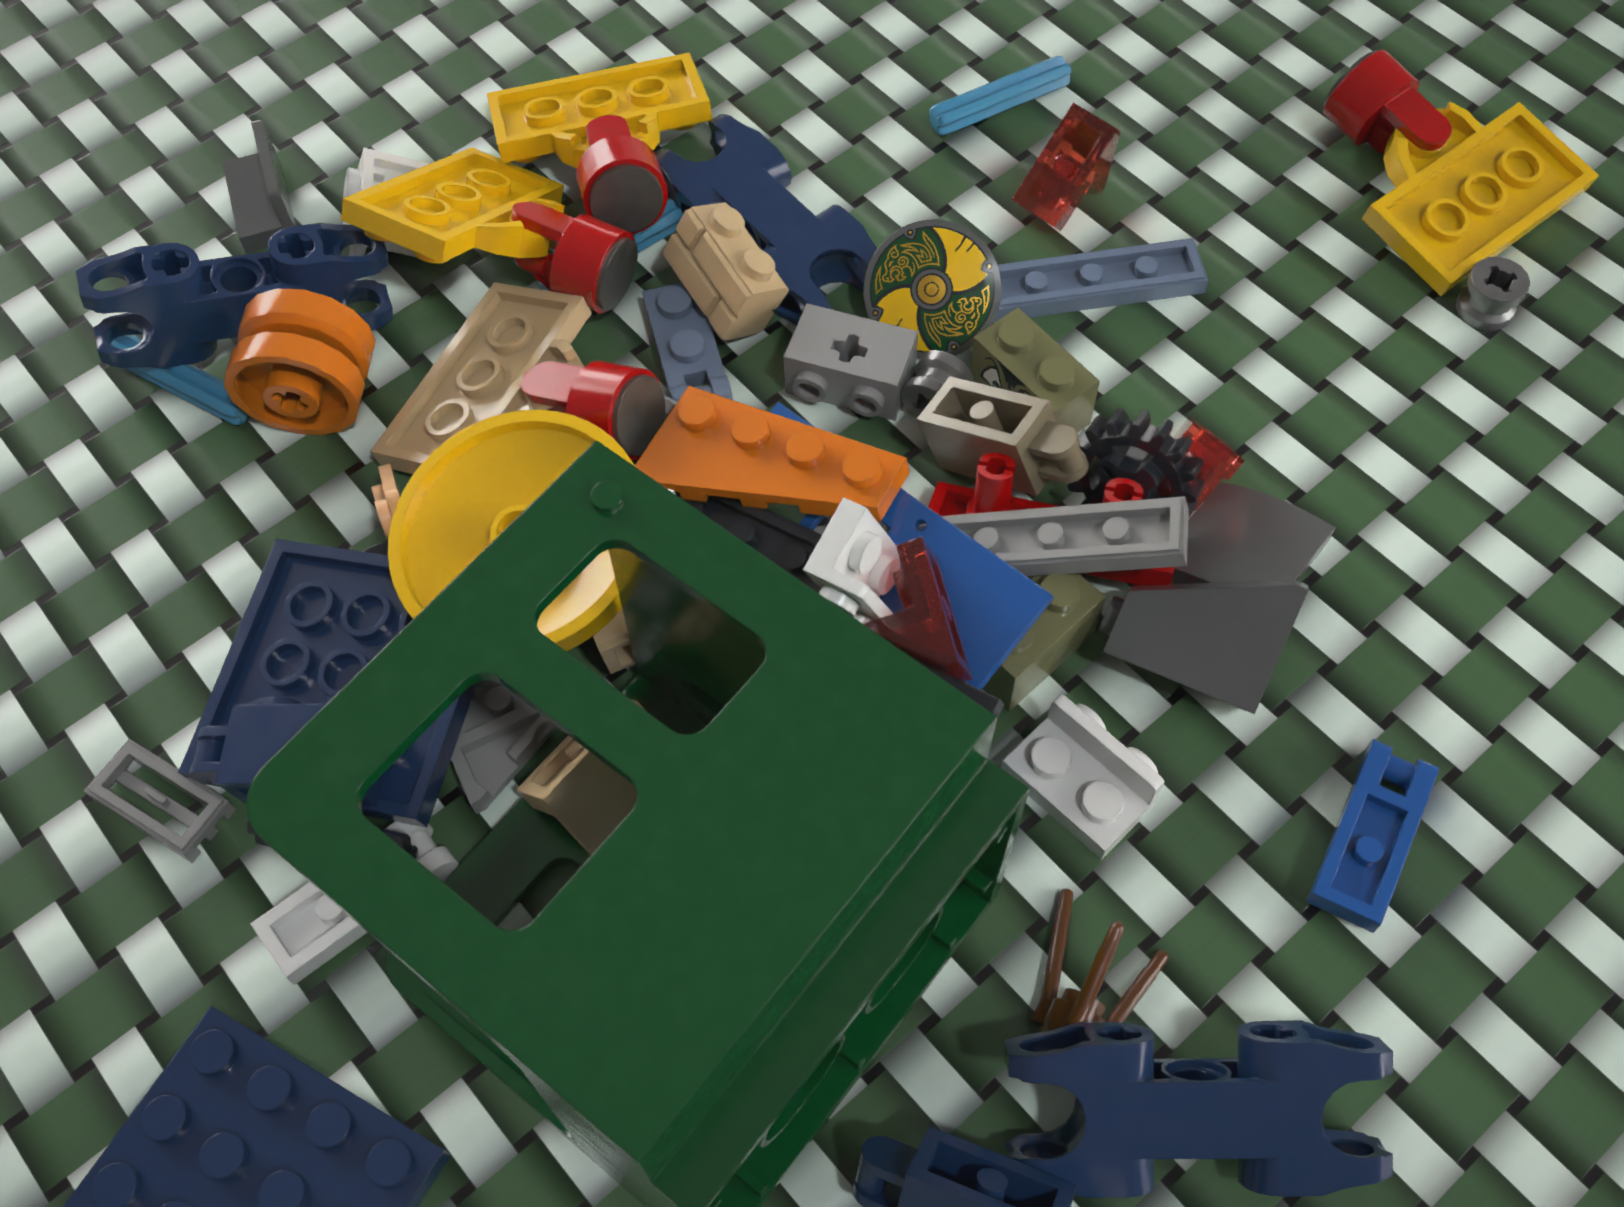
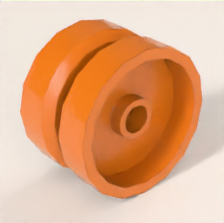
M278 288L257 294L245 307L239 326L237 345L232 349L226 368L224 388L232 402L245 413L273 428L308 435H326L340 432L356 421L365 386L364 380L368 375L376 340L370 326L353 309L331 297L302 289Z

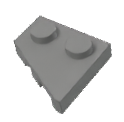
M490 680L477 683L451 758L468 801L476 814L489 807L558 728L504 685Z

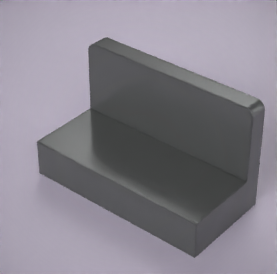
M262 119L251 122L258 153L222 162L238 237L246 253L268 248V241L274 233L280 229L296 226L282 165Z

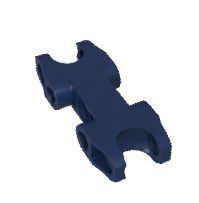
M719 114L708 121L711 129L710 144L717 157L708 161L693 162L683 159L669 148L655 152L667 185L668 199H672L683 214L685 210L694 206L726 202L742 215L745 221L744 227L758 247L769 254L774 260L776 272L789 289L779 307L772 310L777 316L797 326L806 303L831 309L826 296L819 289L829 283L841 282L850 284L864 293L866 270L873 254L877 250L864 226L840 205L834 204L816 216L786 189L791 184L792 177L784 156L759 131L744 125L730 115Z
M314 223L280 229L271 236L268 241L267 252L199 261L193 249L179 243L139 246L114 255L94 259L76 270L79 294L84 308L102 314L123 313L109 316L94 326L97 350L101 363L118 368H168L204 361L214 354L217 349L218 340L238 337L239 326L245 307L257 294L278 288L311 291L331 297L346 306L347 304L363 300L373 301L379 305L374 311L368 313L356 312L370 326L371 331L380 329L393 319V307L386 285L375 280H356L374 276L389 265L385 243L369 238L365 235L363 229L353 225ZM353 244H363L373 249L372 252L362 256H341L342 250ZM108 277H117L129 284L128 286L109 291H100L93 288L98 281ZM143 334L141 342L134 347L119 349L110 345L114 339L120 336Z
M1302 1020L1254 1021L1238 1027V1058L1154 1059L1153 1032L1143 1026L1130 1023H1073L1058 1029L1025 1034L1004 1041L1005 1064L1007 1065L1009 1077L1020 1079L1026 1083L1062 1086L1076 1096L1073 1111L1065 1123L1053 1131L1021 1134L1013 1139L1006 1140L1005 1156L1077 1184L1075 1195L1085 1198H1129L1148 1194L1154 1189V1159H1238V1182L1244 1188L1259 1194L1281 1197L1324 1196L1342 1189L1376 1184L1393 1176V1154L1385 1150L1379 1138L1368 1136L1363 1132L1327 1129L1323 1127L1322 1123L1325 1104L1333 1092L1348 1083L1380 1080L1387 1075L1393 1074V1050L1379 1037L1321 1027Z

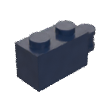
M334 696L327 698L326 703L302 704L285 697H267L263 699L262 704H233L228 726H205L200 728L197 738V749L194 761L190 767L189 777L204 784L218 785L246 804L249 787L258 771ZM382 775L366 791L362 800V806L377 805Z
M929 1126L918 1149L886 1136H874L867 1139L861 1149L859 1165L853 1185V1196L863 1207H1071L1077 1184Z

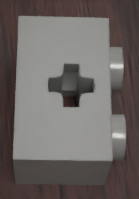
M806 303L783 356L785 392L797 395L809 402H825L851 409L862 416H878L896 421L903 404L901 401V390L906 382L913 377L916 369L918 331Z

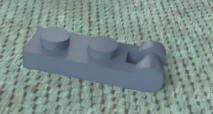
M683 283L642 291L645 310L670 398L678 402L688 386L697 387L708 384L707 386L698 387V389L733 400L727 375H725L713 331L708 321L709 319L703 314Z

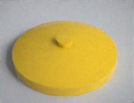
M521 410L492 416L461 430L447 439L422 462L410 478L396 505L388 537L389 570L394 588L406 611L414 619L596 440L635 466L625 450L613 437L589 421L574 415L549 410ZM609 550L600 553L544 609L538 619V630L566 652L597 634L622 610Z

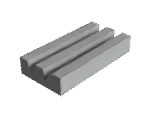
M131 739L127 740L84 790L95 802L191 863L200 855L201 852L197 847L203 839L211 841L219 830L215 825L221 817L228 820L236 811V808L229 800L200 782L179 774V769ZM132 760L205 805V809L199 816L126 771V767ZM115 781L182 823L188 829L180 836L107 789Z

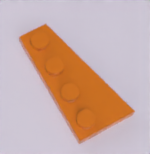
M692 386L687 387L635 464L636 468L665 488L679 492L684 500L707 502L709 496L740 499L744 507L767 509L768 504L779 503L796 505L799 507L800 513L833 517L844 497L866 507L877 522L882 521L910 473L907 457Z

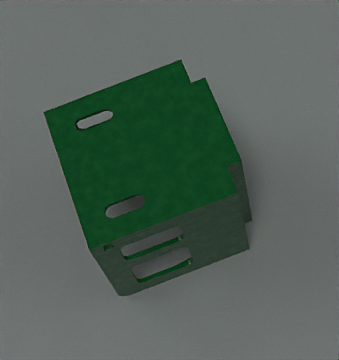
M596 440L263 765L249 787L246 810L252 828L268 846L387 949L385 956L387 976L392 985L407 1000L645 1207H762L997 898L1030 788L988 759L997 721L996 715ZM609 550L638 673L621 692L542 634L537 628L538 619L544 609L600 553ZM485 680L495 681L504 685L630 782L637 791V799L633 809L592 855L588 854L556 817L532 808L522 797L444 882L364 817L362 813V800L370 786L469 686ZM632 700L638 701L644 709H642L640 706H638V705H637L636 703H634ZM561 862H570L580 868L531 923L515 930L497 927L553 865Z

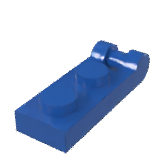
M1375 739L1370 741L1359 763L1355 780L1306 900L1307 903L1371 933H1374L1383 922L1439 771V767L1419 758L1415 763H1411L1391 754L1393 747ZM1381 779L1403 788L1402 795L1380 786Z

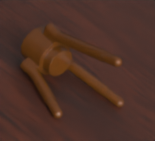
M1068 888L1063 889L1060 892L1057 912L1055 913L1041 997L1031 1022L1040 1026L1038 1033L1058 1029L1073 1023H1123L1169 959L1167 952L1159 950L1155 953L1105 1020L1102 1019L1106 1007L1096 997L1116 954L1115 951L1125 929L1123 923L1114 921L1111 923L1104 941L1099 947L1081 991L1066 988L1062 997L1057 998L1073 902V892Z

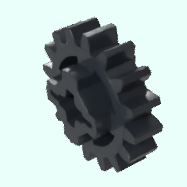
M1119 408L1114 412L1109 421L1102 415H1098L1087 430L1083 429L1079 434V446L1086 455L1089 468L1081 479L1069 483L1067 487L1071 492L1084 493L1085 498L1080 505L1097 504L1103 502L1105 487L1111 479L1128 478L1142 486V500L1185 496L1190 517L1198 504L1197 499L1205 487L1206 481L1196 477L1204 462L1199 457H1187L1186 452L1193 442L1190 436L1175 440L1169 435L1174 423L1171 420L1167 419L1159 427L1151 425V417L1148 410L1143 409L1135 421H1130L1126 411L1123 408Z

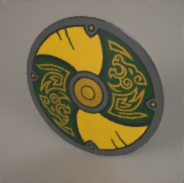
M932 219L908 224L892 233L881 243L869 262L863 291L865 308L869 319L918 331L917 358L920 359L925 352L932 350L944 351L955 356L973 346V337L991 326L995 320L1000 306L1002 286L1000 271L994 255L979 236L957 223Z

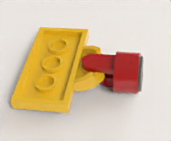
M1386 50L1371 51L1356 61L1333 85L1324 100L1323 113L1356 145L1368 142L1376 151L1384 154L1383 160L1387 176L1396 188L1371 204L1362 220L1440 296L1467 278L1478 261L1500 254L1585 192L1599 177L1589 165L1520 102L1483 127L1469 111L1450 101L1445 108H1435L1417 91L1420 84L1419 81Z
M690 52L486 93L502 163L512 161L528 163L538 160L542 155L556 153L563 163L577 169V182L587 215L632 234L639 233L652 226L661 217L667 204V185L658 159L653 152L660 143V132L668 129L676 131L689 130L698 123L707 122L712 119L710 100Z
M473 147L344 197L342 203L341 221L363 229L365 235L371 239L398 244L414 251V255L418 259L429 263H445L472 248L496 255L514 257V261L519 268L529 272L550 291L583 296L590 310L599 314L613 309L622 300L633 279L638 258V248L632 233L587 214H581L576 218L564 214L565 205L561 204L564 190L563 184L510 162L502 163L500 158ZM548 248L555 249L554 255L548 253Z

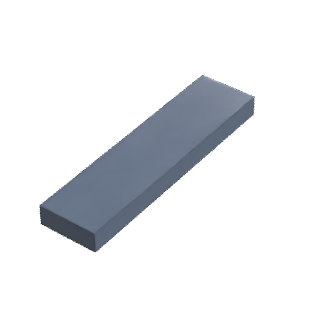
M1194 238L999 264L1002 292L999 310L993 323L1017 307L1031 318L1203 294L1206 291L1209 280Z

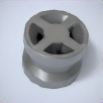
M1488 257L1478 261L1469 274L1467 285L1458 295L1456 302L1458 315L1465 323L1480 330L1497 331L1506 327L1515 316L1518 304L1529 291L1530 279L1528 273L1521 265L1502 257Z
M936 350L925 352L916 365L917 376L910 378L901 390V401L904 407L917 418L949 376L973 382L974 378L971 370L963 361L947 352Z

